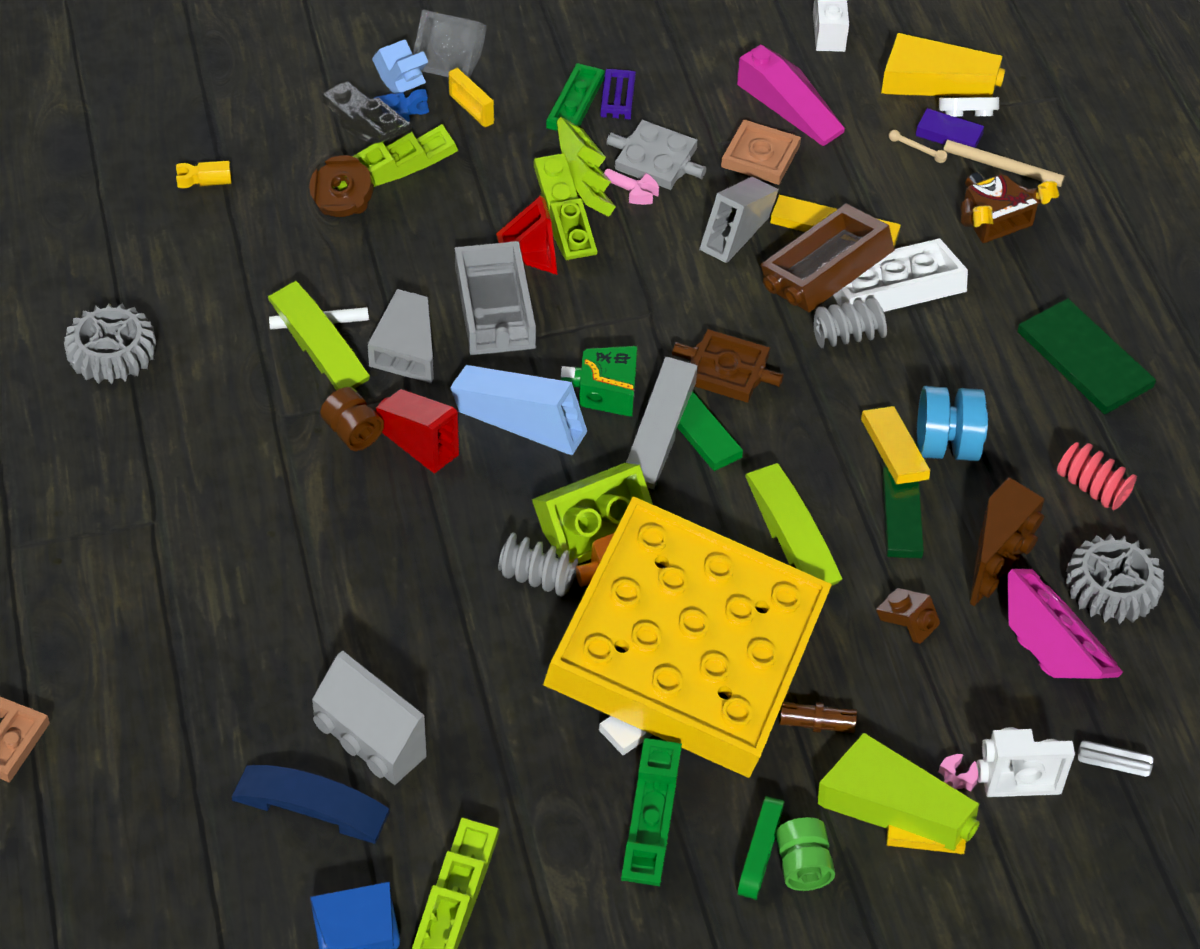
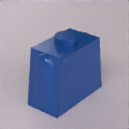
M390 882L310 897L319 949H397L400 946V936L390 892Z

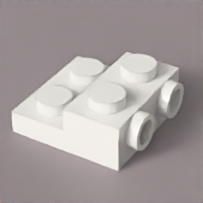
M1008 727L1001 730H993L991 739H984L982 743L984 760H977L978 782H984L986 797L1059 795L1063 791L1075 756L1073 742L1055 739L1034 742L1032 729Z

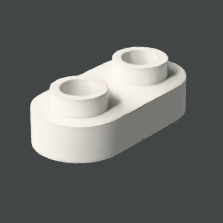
M999 97L939 98V110L945 111V114L954 117L963 116V111L975 110V116H993V110H999Z

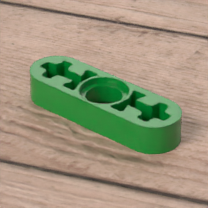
M765 796L741 875L737 895L754 900L758 898L782 817L784 800Z

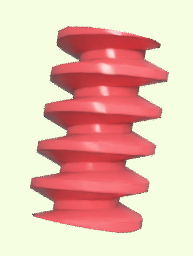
M1079 442L1074 443L1062 457L1057 473L1062 477L1068 476V481L1071 484H1079V489L1082 492L1090 491L1092 499H1101L1102 506L1106 508L1112 507L1113 511L1118 509L1131 494L1137 476L1132 474L1126 480L1123 479L1126 471L1125 467L1121 466L1113 472L1112 468L1115 460L1109 459L1102 464L1101 461L1104 456L1102 451H1098L1095 455L1090 456L1093 448L1092 444L1088 443L1080 449Z

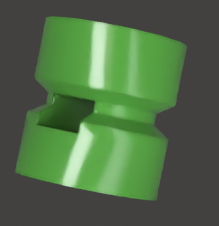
M810 817L797 818L782 824L777 829L776 838L779 854L783 858L782 870L787 887L798 891L815 890L826 886L835 878L833 859L828 850L829 840L826 825L823 821Z

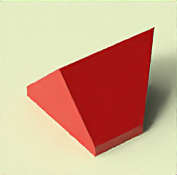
M539 196L496 235L499 243L519 241L523 264L557 275L552 221L545 198Z

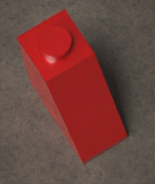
M402 389L391 397L383 399L376 407V413L384 421L382 433L434 474L459 455L458 411L454 407Z

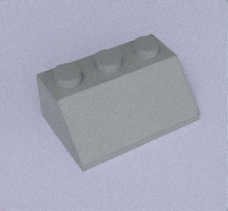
M341 651L336 656L312 699L313 720L323 733H331L340 740L342 747L350 755H358L367 762L369 769L377 777H385L392 784L396 785L427 757L424 715L352 657Z

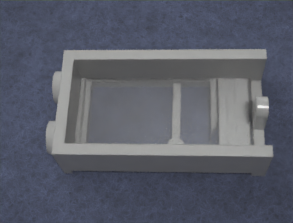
M519 241L455 247V271L470 355L535 349L536 325Z

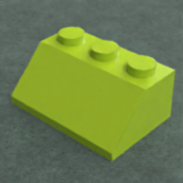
M630 463L620 464L532 499L542 531L551 546H556L558 557L560 558L563 552L568 550L569 562L573 563L578 558V564L591 559L592 543L595 540L615 533L633 496L653 505L640 465Z

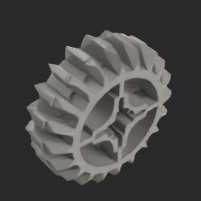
M108 303L106 308L102 309L95 305L94 311L91 313L83 310L82 318H73V324L67 327L66 337H64L66 357L76 374L82 373L86 380L94 377L98 384L104 379H108L112 384L114 379L118 378L126 382L127 375L130 374L138 376L139 369H148V363L154 359V350L156 349V337L151 322L148 321L144 313L138 314L135 307L126 310L123 303L117 308H113L110 303Z
M1110 533L1104 541L1096 535L1092 542L1085 540L1080 549L1076 548L1075 552H1073L1071 562L1068 563L1066 569V587L1071 589V599L1079 600V609H1090L1091 617L1100 614L1103 616L1104 623L1110 617L1115 618L1119 625L1126 617L1134 623L1138 616L1146 617L1150 609H1154L1157 606L1163 592L1164 570L1159 568V559L1150 558V549L1141 550L1139 548V540L1131 544L1126 541L1125 536L1120 540H1115Z

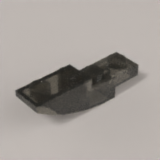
M349 82L338 84L322 93L323 103L339 116L341 127L363 141L382 143L411 130V124L378 97L371 100L368 99Z

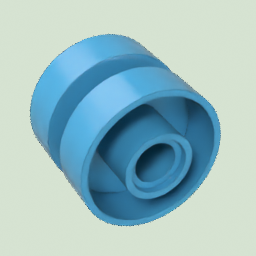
M923 386L917 418V447L923 458L943 459L948 441H951L955 460L979 461L988 429V412L984 390L959 388L954 406H950V396L947 387Z

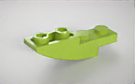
M565 153L534 158V169L541 189V196L545 198L551 217L553 236L565 260L597 255V248L582 199H578Z

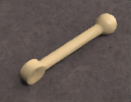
M898 130L889 132V139L891 141H900L933 156L938 163H944L947 159V153L943 150L935 151L900 135Z

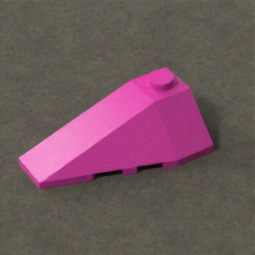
M761 44L740 57L737 85L822 146H825L844 133V126L800 68Z

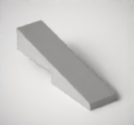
M665 357L626 462L640 465L647 488H655L673 446L676 429L696 384L698 365L670 357Z

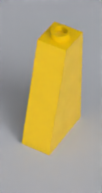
M898 33L885 68L881 93L893 95L992 97L995 87H1001L1004 79L1005 69L1000 68L1003 56Z

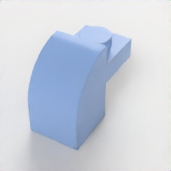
M405 39L379 49L372 58L381 79L394 94L405 92L426 83L421 71L428 64V60L424 52L413 55Z

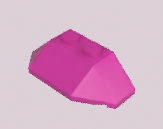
M1011 569L1008 573L1009 626L1016 633L1018 642L1024 648L1030 650L1040 661L1039 665L1046 674L1053 678L1100 679L1119 677L1123 673L1106 648L1069 606L1048 585L1042 582L1040 576L1033 569Z

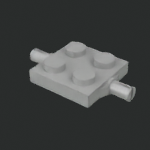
M642 120L634 133L628 138L612 132L607 138V145L622 149L615 161V170L642 179L645 173H647L657 182L658 186L671 190L677 179L686 173L703 179L706 173V166L690 162L692 155L697 149V139Z

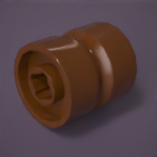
M352 387L340 388L333 392L325 400L320 411L322 419L334 432H337L339 438L353 451L363 450L371 446L379 438L384 428V421L372 408L367 407V402Z

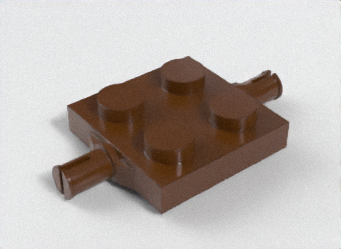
M707 329L703 340L695 347L676 342L672 351L673 356L691 360L690 363L698 365L695 387L747 403L755 387L761 382L780 388L783 381V373L765 369L770 347Z

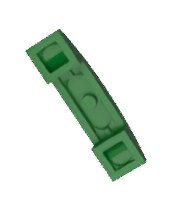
M644 738L621 881L660 886L682 743Z

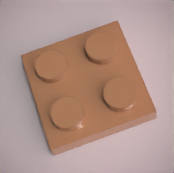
M743 120L722 157L721 167L779 185L800 147L801 137Z

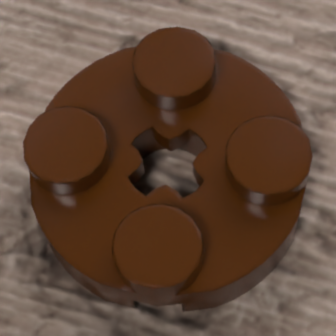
M349 155L334 156L326 160V165L319 171L318 169L314 171L310 179L309 190L321 213L333 217H346L354 213H362L367 209L368 201L373 194L374 182L369 170L359 159ZM341 181H345L348 185L343 191L334 189L340 186Z

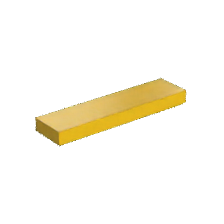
M779 195L770 223L806 232L837 209ZM878 219L889 225L895 247L901 224ZM845 237L841 240L843 242L851 244L856 243L848 237Z

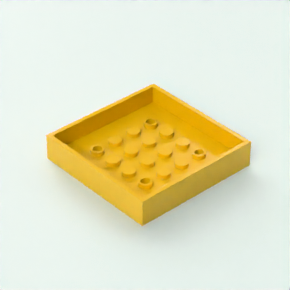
M633 496L550 662L543 685L663 740L682 743L683 749L750 778L762 754L832 584ZM656 564H661L665 568H659ZM756 608L764 610L765 613L758 612ZM615 648H623L626 652H618ZM723 693L729 699H723L718 694Z

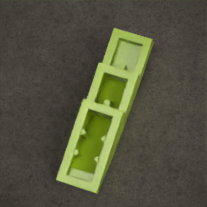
M560 117L557 121L562 154L565 153L575 189L587 206L609 217L616 208L604 193L611 181L599 168L606 156L582 128Z
M443 124L417 139L411 132L388 146H385L382 140L353 157L359 159L367 167L375 187L429 167L458 151V148ZM341 181L340 186H337L339 191H343L348 187L345 181Z
M297 281L268 296L269 301L302 351H307L321 374H326L336 391L344 387L356 388L369 380L370 375L349 345Z
M776 463L747 473L745 477L772 538H778L789 565H795L796 569L832 585L838 584L843 578L811 514L779 464Z
M461 818L451 851L446 853L437 884L432 886L412 949L458 948L486 875L500 833L499 828Z

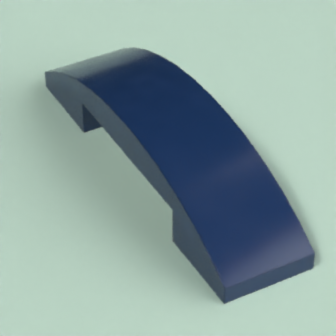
M246 766L232 795V801L268 811L270 806L273 805L339 825L340 834L376 844L390 813L389 808L382 803L344 784L312 773L279 766Z

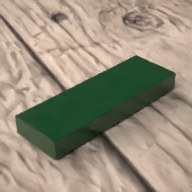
M884 467L882 478L887 557L922 558L924 549L919 481L896 484L888 468Z

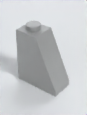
M750 177L718 192L699 250L725 263L729 262L768 220L779 189L754 177Z
M399 289L396 290L368 342L369 367L432 383L434 374L428 297Z

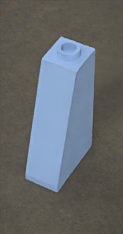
M466 365L451 386L452 395L460 413L566 454L573 455L587 433L572 382Z

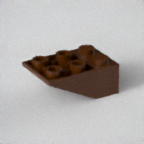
M1010 477L993 493L988 501L978 541L970 604L974 607L984 596L989 598L994 593L999 584V579L1003 574L1008 576L1011 569H1015L1022 553L1027 555L1031 552L1038 540L1035 532L1044 519L1041 510L1045 499Z

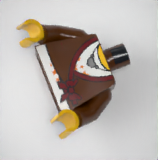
M979 172L973 173L965 181V185L968 188L965 199L961 203V223L965 227H973L983 244L1032 226L1038 204H1047L1051 198L1059 197L1057 183L1055 181H1046L1039 184L1038 188L1028 189L1016 184L1006 175L1001 174L985 180Z

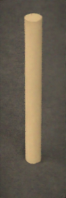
M948 139L944 146L945 152L1038 181H1055L1058 187L1062 186L1065 175Z

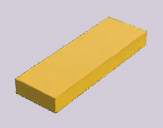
M895 407L862 411L861 420L895 483L904 484L929 480L930 469Z

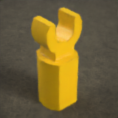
M229 161L198 163V166H192L188 163L176 164L178 188H189L194 184H200V186L231 184Z

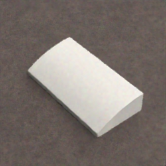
M939 238L895 249V251L833 296L839 307L845 302H850L853 305L856 300L866 302L868 298H875L885 312L967 292L968 270Z

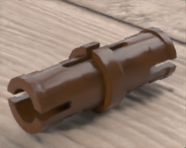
M783 701L780 725L813 728V732L819 733L821 730H834L854 734L857 710L825 707L824 703L816 702L815 705H804Z

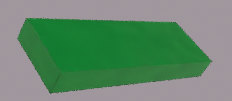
M576 63L546 120V128L558 131L557 121L560 117L580 127L605 78V70Z
M692 391L677 428L713 471L741 459L743 455L742 448Z

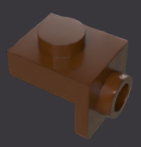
M897 588L876 609L881 621L906 626L912 641L919 644L940 624L931 596L923 593Z

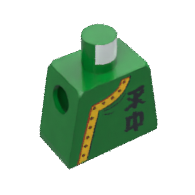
M637 346L586 349L583 351L582 368L562 366L561 380L572 382L573 387L580 388L579 404L582 407L632 416Z

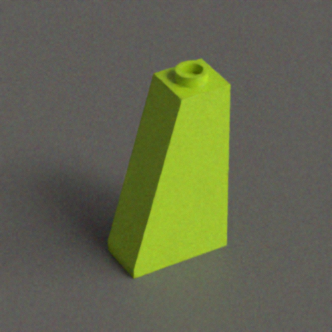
M865 733L860 736L819 782L818 804L823 808L888 829L889 825L944 844V848L953 851L962 839L969 841L979 827V821L976 820L979 803Z

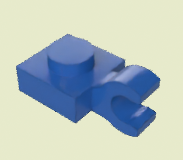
M415 90L407 98H405L404 92L374 97L379 125L385 126L410 121L409 115L428 113L426 90Z

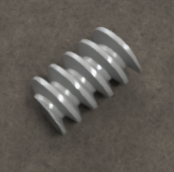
M868 298L866 302L856 300L853 305L850 302H845L841 307L833 304L828 309L821 306L815 311L814 333L821 348H824L826 338H828L830 345L834 347L837 344V336H840L843 344H849L850 334H853L856 342H861L862 332H865L868 340L874 339L875 330H878L881 338L887 336L885 314L875 298Z
M512 532L501 551L498 570H502L505 578H512L515 575L516 580L520 583L529 579V584L532 587H538L542 583L544 591L550 592L555 588L558 596H564L569 591L574 580L578 558L573 563L569 562L568 550H565L560 558H556V546L553 545L545 554L543 553V542L541 541L533 549H530L529 537H525L521 544L518 545L516 544L517 534Z

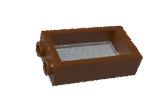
M846 203L761 263L764 275L763 283L770 293L781 296L793 306L797 305L805 311L811 312L895 251L890 227L888 224Z

